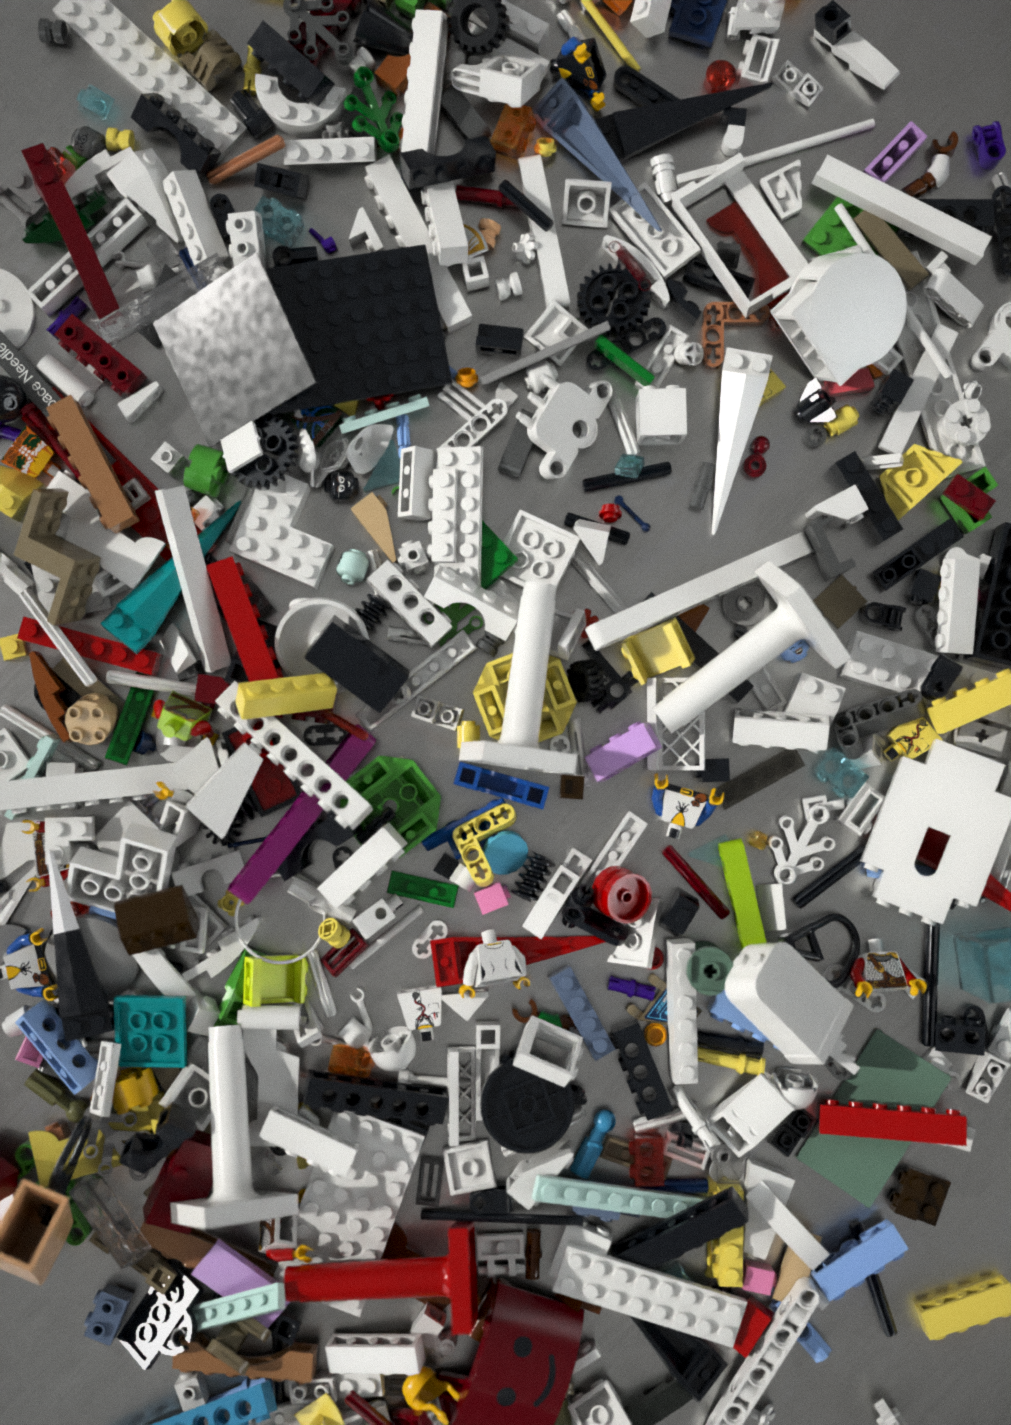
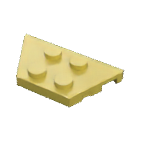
M917 444L910 447L903 454V466L887 468L879 476L885 500L898 520L902 518L963 462L960 459L943 455V453L926 449Z

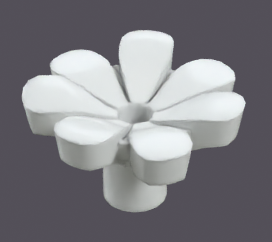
M532 233L522 234L520 242L512 244V251L517 252V259L522 260L525 264H530V259L533 260L535 258L533 250L538 248L537 241L532 242Z
M768 1404L762 1411L753 1408L750 1417L757 1420L758 1425H769V1421H772L775 1413L772 1412L774 1405Z

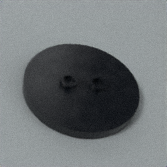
M511 1058L496 1067L484 1083L480 1097L482 1121L491 1137L504 1148L523 1154L538 1153L555 1145L568 1130L574 1114L573 1091L569 1082L565 1087H562L512 1065L514 1058Z

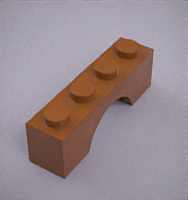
M431 2L423 9L442 11ZM410 54L400 57L388 55L374 72L376 83L386 91L393 92L397 99L408 90L407 69L411 62Z

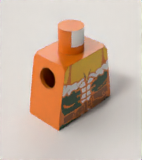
M25 425L0 461L33 478H37L41 471L54 478L61 469L60 466L50 460L55 451L28 425Z

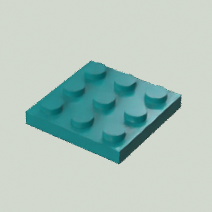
M116 995L114 997L115 1043L121 1044L118 1067L185 1068L188 1065L186 996Z

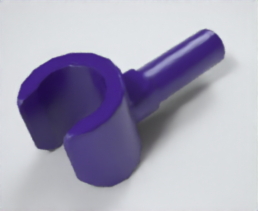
M313 228L309 229V233L321 243L326 253H331L337 249L336 243L331 236L324 239Z

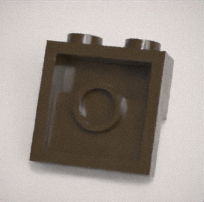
M905 1164L904 1168L898 1173V1184L896 1190L890 1195L889 1207L896 1214L936 1226L951 1182L948 1179Z

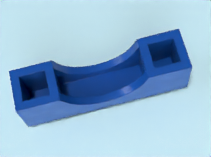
M459 762L453 783L542 810L544 809L550 788L463 762Z

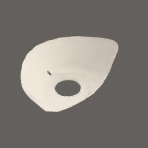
M386 424L368 425L352 440L347 447L346 455L356 473L365 474L380 462L391 440L393 426ZM362 437L361 446L355 450V443Z

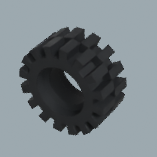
M596 660L575 661L569 665L570 669L566 671L569 674L567 679L574 697L579 703L598 700L605 694L603 690L607 688L604 685V682H607V678H603V675L606 673L605 670H600L603 666L597 664L598 661Z

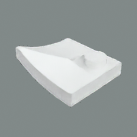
M553 300L523 337L539 350H543L588 330V328ZM577 345L549 358L558 366H561Z

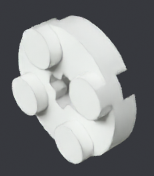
M963 399L953 403L946 410L944 420H942V430L945 437L950 442L965 447L972 446L981 441L991 428L989 413L977 399ZM962 417H966V419L971 421L970 428L967 426L962 427Z

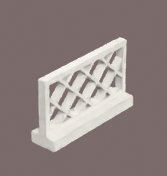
M647 678V723L651 725L663 747L647 756V770H705V711L694 721H690V725L682 733L676 730L675 732L679 736L669 744L664 739V732L668 728L664 727V723L652 709L666 696L664 694V683H673L678 687L677 683H683L688 678ZM692 727L699 732V739L694 744L684 736ZM681 738L690 746L682 756L673 748ZM671 750L679 760L673 766H664V755ZM694 750L699 755L700 766H691L684 758ZM682 761L686 766L677 765Z

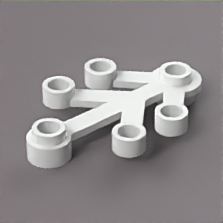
M815 804L810 808V819L798 841L793 829V819L788 815L780 818L779 824L785 832L791 854L786 861L782 851V839L777 835L769 838L768 844L774 851L778 864L774 869V877L778 883L790 885L799 874L823 869L824 861L820 856L811 857L807 863L796 864L801 857L823 850L831 851L835 847V841L831 836H824L819 842L807 845L818 824L825 823L829 818V812L824 805ZM820 809L822 814L818 817L814 816V812ZM785 819L791 821L789 826H783L782 823ZM777 839L780 843L778 846H772V841ZM826 840L832 841L829 847L824 846ZM815 860L821 861L818 867L813 866ZM783 870H789V874L787 876H782L781 872Z

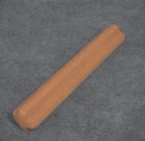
M275 135L210 170L206 174L208 181L215 185L285 147L283 137Z

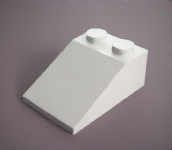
M803 672L796 674L783 712L829 715L831 726L846 688Z

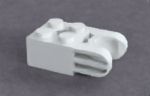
M502 52L497 56L486 53H474L468 58V65L460 64L452 70L451 83L459 91L488 98L490 102L507 103L510 107L518 108L540 91L542 63Z

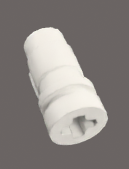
M661 154L653 157L650 163L653 177H656L657 195H659L660 200L665 206H671L673 200L670 194L678 190L674 177L675 166L673 165L672 154Z

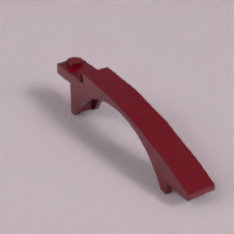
M44 143L21 150L32 174L35 188L45 202L62 235L90 304L102 327L105 328L123 321L124 317L99 259Z

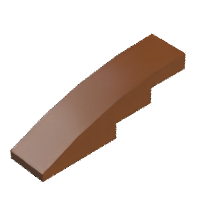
M32 651L29 653L40 700L63 743H71L73 741L70 739L65 725L68 707L60 697V694L67 689L55 672L52 671L40 652Z

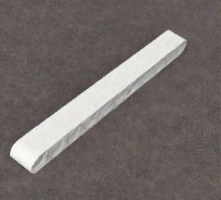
M800 532L588 626L585 631L595 651H598L758 580L759 578L755 571L768 561L782 569L812 555L814 550L805 533Z

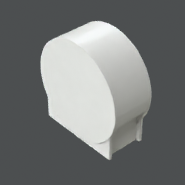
M832 253L823 255L810 262L795 279L789 294L770 312L814 378H818L820 382L822 380L837 382L839 386H842L858 369L878 361L894 346L905 322L907 300L904 285L899 274L885 259L869 253Z

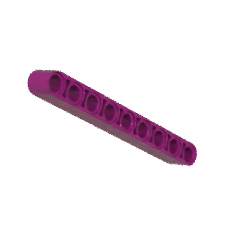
M359 724L355 725L325 764L346 781L373 747L376 738ZM323 784L320 788V792H328L331 789L332 784ZM302 791L228 887L229 892L245 904H249L256 897L323 811V808L318 804L319 798L314 794L310 797Z

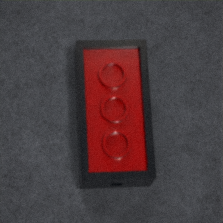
M264 722L256 723L253 730H260ZM235 727L222 733L231 755L243 743H246L248 746L252 743L250 741L252 737L247 732L243 735ZM274 737L270 741V745L275 746L279 744L280 738ZM264 748L260 750L262 753L259 755L263 761L248 789L261 818L293 804L303 791L300 781L298 779L295 781L291 780L283 772L286 768L281 763L276 766L267 757L269 752Z

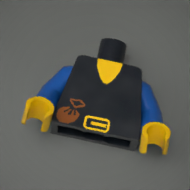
M575 36L571 37L562 45L557 58L550 60V72L552 74L560 73L561 77L572 88H577L587 93L590 97L592 108L597 112L606 106L605 102H603L604 94L599 90L607 74L595 38L579 40Z

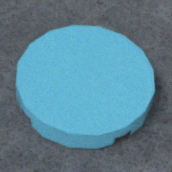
M513 831L498 832V835L491 836L483 846V852L493 873L507 875L523 866L528 856V847L520 834Z

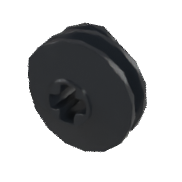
M247 791L235 815L241 824L247 823V817L250 820H254L255 812H258L249 791Z

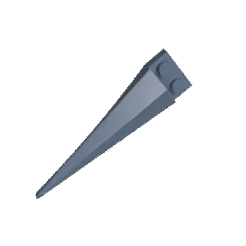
M561 77L531 110V114L543 129L602 181L612 182L611 189L657 231L662 232L660 225L582 98Z

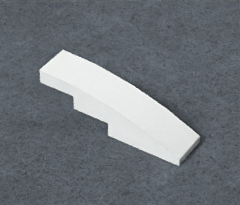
M470 23L468 26L473 36H480L486 31V28ZM508 38L505 41L499 42L501 46L498 49L493 48V52L486 53L497 56L502 52L541 62V82L551 66L548 60Z
M816 28L813 30L814 37L829 45L832 54L849 63V70L879 88L885 90L899 75V70L883 54L852 29L848 35L834 46L820 35Z

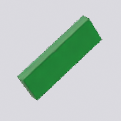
M603 335L597 338L593 346L641 385L650 386L655 378L652 373Z
M392 870L387 893L454 908L459 885Z

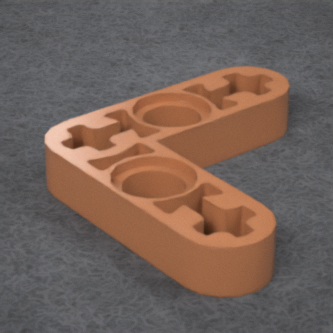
M735 302L708 303L702 313L703 365L709 370H716L721 366L724 360V326L762 325L769 316L767 305L760 308V313H764L760 319L755 314H750L748 319H745L743 314L741 318L733 319L729 312L733 308L739 309ZM714 309L715 313L719 314L716 315L714 324L710 325L712 316L707 313ZM709 331H716L719 334V340L715 342L708 340L707 333ZM716 347L714 350V356L716 358H719L716 360L715 364H713L710 359H707L710 357L712 348Z

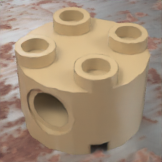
M99 693L86 694L68 708L65 717V725L70 739L86 745L99 744L114 731L120 715L116 704L108 700L109 697Z

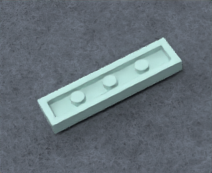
M421 394L409 397V402L400 405L399 401L387 404V409L378 412L377 408L365 411V416L356 419L355 415L343 418V424H339L341 432L343 434L429 406L427 397L422 398Z
M53 733L45 735L39 740L37 744L38 751L28 761L26 766L28 770L25 776H22L19 780L43 776L46 770V763L51 761L61 741L59 735ZM7 810L4 816L14 820L22 817L23 813L12 814L11 810Z

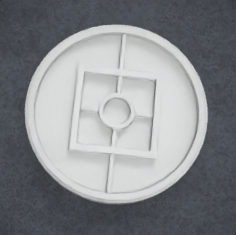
M0 269V330L19 349L27 341L33 330L36 316L35 304L26 293L27 287L15 275Z

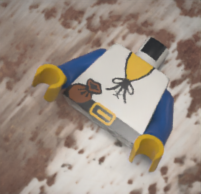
M658 773L654 775L655 785L651 799L655 813L660 816V820L670 822L666 833L668 837L679 839L683 826L691 829L695 826H700L712 815L717 805L723 802L724 792L720 797L714 796L716 788L711 790L709 797L707 794L669 784L667 774L665 779L660 781L658 780Z
M40 928L34 933L19 936L7 947V952L3 956L5 965L0 966V980L8 978L10 988L16 989L19 993L53 1001L58 998V996L53 994V990L58 989V985L55 984L48 987V985H51V978L46 967L42 944L48 938L43 939L39 936V933L44 931L43 928Z

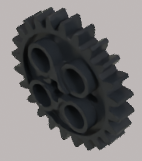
M609 263L607 270L601 265L599 266V273L591 270L592 278L585 276V284H580L581 292H577V299H579L577 301V308H581L579 315L585 316L584 324L591 322L590 328L608 321L611 328L607 331L608 337L612 331H615L618 337L620 330H623L626 334H628L629 327L636 330V322L643 323V316H648L647 308H650L651 301L648 300L651 297V292L643 291L648 289V283L643 284L644 280L642 279L637 282L631 275L632 273L627 270V267L624 270L621 269L620 263L617 264L616 269H613L611 263ZM619 283H623L618 290V299H614ZM605 284L613 285L611 288L603 287ZM632 292L634 295L626 296L624 293ZM610 301H613L611 312L608 317H605L610 308ZM597 303L604 305L602 308L594 307ZM621 311L624 312L625 315L617 316L615 315V313Z
M265 414L264 418L260 417L255 422L257 433L261 437L259 440L263 452L268 451L274 456H279V459L271 458L263 453V455L234 471L232 474L238 478L240 483L251 489L254 487L257 490H261L262 487L269 490L270 483L277 487L278 479L285 481V472L292 474L289 467L297 465L292 459L299 457V454L294 452L295 449L299 448V445L294 442L298 437L292 433L294 431L293 428L288 426V423L282 419Z

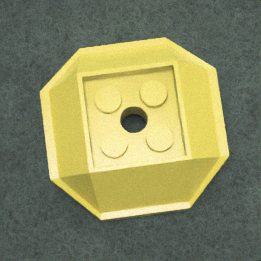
M513 653L486 663L473 691L488 734L496 740L500 739ZM549 655L538 743L564 732L577 703L560 659Z

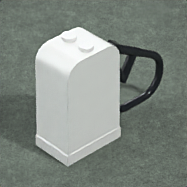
M831 913L791 934L779 936L777 942L745 946L740 955L734 960V966L725 982V992L728 999L784 1054V1057L791 1064L825 1065L854 1007L835 988L845 983L855 960L858 959L860 953L858 931L847 917L839 913ZM837 921L843 924L849 931L852 939V951L839 977L829 981L820 975L806 960L813 962L824 960L815 931L830 922ZM806 936L811 952L796 949L794 942Z

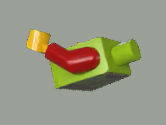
M175 691L171 692L166 703L160 699L155 701L151 717L159 719L157 727L162 730V734L165 737L172 738L175 736L183 741H188L194 736L203 735L202 740L208 737L211 745L215 744L219 734L215 733L209 723L213 709Z

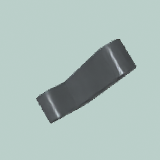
M909 689L836 714L833 726L845 757L854 760L861 757L864 753L861 737L919 719L926 714L927 710L920 691Z

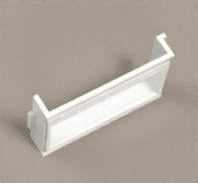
M738 153L718 165L716 168L718 171L697 184L694 181L670 194V197L673 200L671 211L682 227L701 248L702 256L744 317L747 318L753 312L791 290L795 279L808 265V262L744 173L745 159L741 153ZM724 184L790 277L752 301H749L686 210L688 206Z

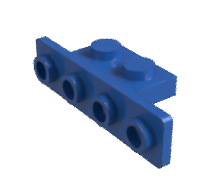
M504 799L492 800L487 806L479 810L470 811L459 820L449 822L446 827L434 831L421 841L427 851H430L448 841L457 860L462 858L453 839L455 828L501 804H506ZM481 822L479 830H488L491 826L490 822ZM472 827L471 829L474 835H477V832L475 831L474 827ZM465 832L462 833L461 836L464 841L467 839V834ZM490 837L479 842L481 848Z

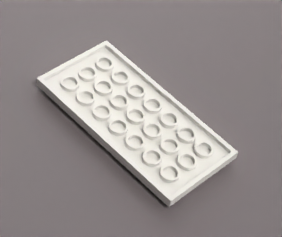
M344 1111L343 1113L334 1112L328 1130L360 1144V1148L346 1177H336L328 1172L329 1169L322 1166H314L298 1209L299 1214L295 1217L297 1218V1247H295V1250L300 1245L312 1248L313 1251H308L305 1256L313 1260L310 1263H305L295 1258L294 1261L279 1262L273 1278L280 1283H284L286 1266L380 1260L423 1144L424 1134L371 1114L359 1116L349 1111ZM366 1300L326 1301L321 1303L360 1317Z

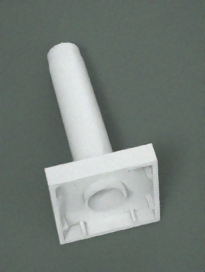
M771 561L766 562L757 569L755 574L777 603V609L652 707L671 733L688 724L799 640L805 639L808 645L835 669H838L852 658L803 587Z
M524 582L500 739L496 743L488 741L461 742L460 761L543 773L575 774L577 755L542 750L538 744L556 604L555 595L557 587L555 585L541 582Z
M241 1025L209 1027L208 1060L213 1194L207 1198L172 1202L171 1223L208 1229L299 1214L298 1194L267 1190L254 1191L242 1027Z

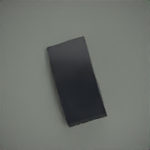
M669 278L666 287L670 302L694 326L702 311L699 310V306L693 301L685 300L688 290H686L684 284Z
M804 1108L792 1111L781 1122L768 1140V1143L785 1157H789L800 1139L806 1137L817 1119Z

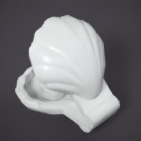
M302 428L296 436L298 438L295 440V443L299 445V448L295 449L294 452L299 454V457H296L300 468L305 472L303 474L304 479L312 487L319 488L329 473L337 469H343L349 463L346 455L349 441L346 437L341 436L333 439L325 446L321 454L320 464L313 472V468L316 465L313 441H311L306 429Z

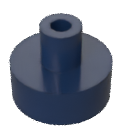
M141 730L133 752L140 755L146 754L148 750L154 752L156 743L152 742V734Z

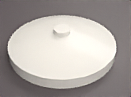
M310 598L294 605L281 619L275 635L276 656L285 673L289 677L324 673L307 661L304 656L307 649L334 615L369 640L366 626L360 616L350 606L332 598ZM334 680L336 687H341V685Z

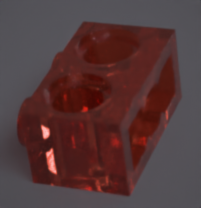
M633 1133V1140H629V1155H633V1164H629L630 1179H634L635 1186H664L662 1134ZM643 1143H650L652 1145L648 1152L640 1151V1146ZM643 1167L652 1168L651 1174L647 1176L641 1175L640 1171Z

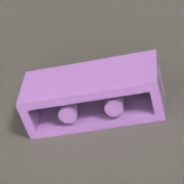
M910 121L863 172L887 183L922 146L928 136Z
M636 722L628 727V732L623 735L618 733L609 738L610 742L604 746L600 744L590 750L591 754L584 758L597 782L607 781L663 748L649 723Z

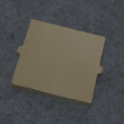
M841 574L812 602L823 613L822 616L824 618L827 617L839 629L868 601L856 590L857 586H853Z

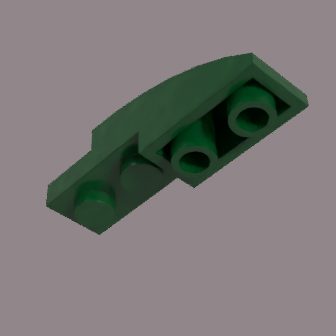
M103 190L99 193L96 191L91 192L84 198L85 203L80 206L78 204L74 205L85 230L96 222V217L93 213L108 202L109 197ZM50 211L42 216L43 220L40 223L36 224L33 222L24 229L25 233L22 238L25 243L33 244L63 240Z

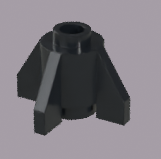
M818 378L813 379L807 384L797 404L798 409L796 411L803 421L806 420L810 423L832 422L838 416L834 408L829 407L837 401L834 397H830L825 390L819 391L823 387Z

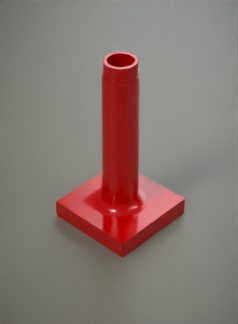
M456 1221L448 1229L449 1253L444 1256L286 1266L284 1272L286 1302H326L448 1297L451 1299L452 1335L472 1334L479 1320L474 1222Z

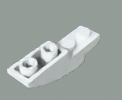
M128 147L113 156H110L105 149L75 171L65 184L73 205L78 204L80 206L86 202L84 198L91 192L96 191L99 193L103 190L100 184L111 182L107 176L108 171L132 154V148Z
M573 848L543 891L522 927L542 940L593 860Z
M252 915L241 922L243 926L239 928V931L247 946H249L257 934L263 921L262 916L255 919ZM234 927L221 934L223 939L218 941L222 949L221 951L217 947L206 954L208 957L206 960L200 963L197 959L186 966L188 970L182 974L186 982L206 970L212 978L227 968L242 954L245 948L241 944Z
M1007 1008L999 1024H994L989 1033V1044L985 1047L984 1056L978 1055L966 1089L967 1094L986 1103L991 1099L1011 1065L1008 1061L1011 1057V1009Z
M329 1369L316 1371L312 1382L306 1384H297L295 1381L288 1380L291 1404L311 1403L326 1392L334 1402L338 1398H345L351 1390H354L361 1397H376L385 1394L383 1374L362 1375L360 1373H348L340 1375L339 1373H329Z

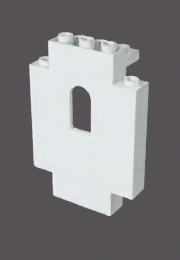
M939 739L933 740L924 764L904 756L900 758L860 859L861 862L865 863L864 868L876 873L878 869L882 870L879 879L876 878L873 885L875 889L872 896L877 898L876 903L890 908L891 904L900 907L898 912L910 917L914 913L922 916V922L935 926L936 922L944 923L953 899H956L954 904L968 909L970 905L977 907L1011 820V797L995 792L1005 768L1004 764ZM930 827L950 835V838L936 872L930 876H923L917 872L914 863L927 828Z

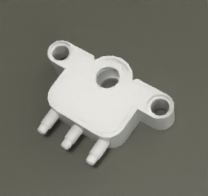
M1011 302L1005 303L991 316L988 322L989 334L970 359V366L974 371L984 372L997 360L1011 370V328L1006 324V318L1011 319ZM980 355L986 357L987 363H983L980 360Z
M545 373L540 374L539 379L550 389L544 399L532 392L528 394L527 398L538 407L532 419L522 412H518L516 418L527 427L529 439L547 452L539 466V472L543 478L558 479L563 477L577 456L578 449L591 446L596 440L598 425L595 419L600 417L613 394L612 385L606 380L590 383L583 391L572 382L559 384ZM597 387L601 391L600 397L597 395ZM574 423H576L579 427L578 437H576L573 433ZM552 463L556 467V471L554 474L551 472Z

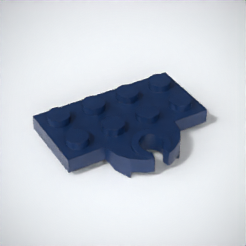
M672 0L669 11L675 15L669 29V36L712 48L729 0Z

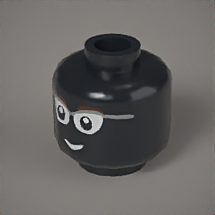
M333 471L329 479H325V493H329L330 499L333 501H351L354 496L358 495V478L354 477L352 472Z

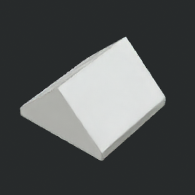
M566 178L562 224L607 228L612 182Z

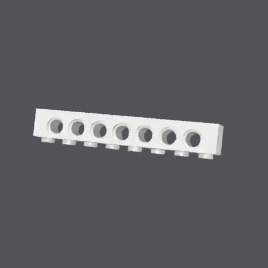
M234 681L215 700L220 707L217 711L227 720L231 717L236 722L234 727L243 735L247 732L252 737L250 741L259 750L262 748L269 752L267 757L276 766L281 763L286 768L283 772L293 781L298 779L303 784L301 789L310 797L314 794L319 798L318 804L327 813L332 810L337 815L335 820L343 828L349 826L354 830L373 810L371 805L274 716L242 720L241 716L237 715L238 708L235 701L238 683ZM264 722L260 730H253L256 723ZM274 737L281 738L279 744L275 746L270 745V741ZM292 752L297 753V758L295 760H286L288 754ZM307 768H314L313 775L310 777L303 776ZM323 784H332L331 789L328 792H320V788ZM348 799L349 803L345 808L337 807L339 800Z

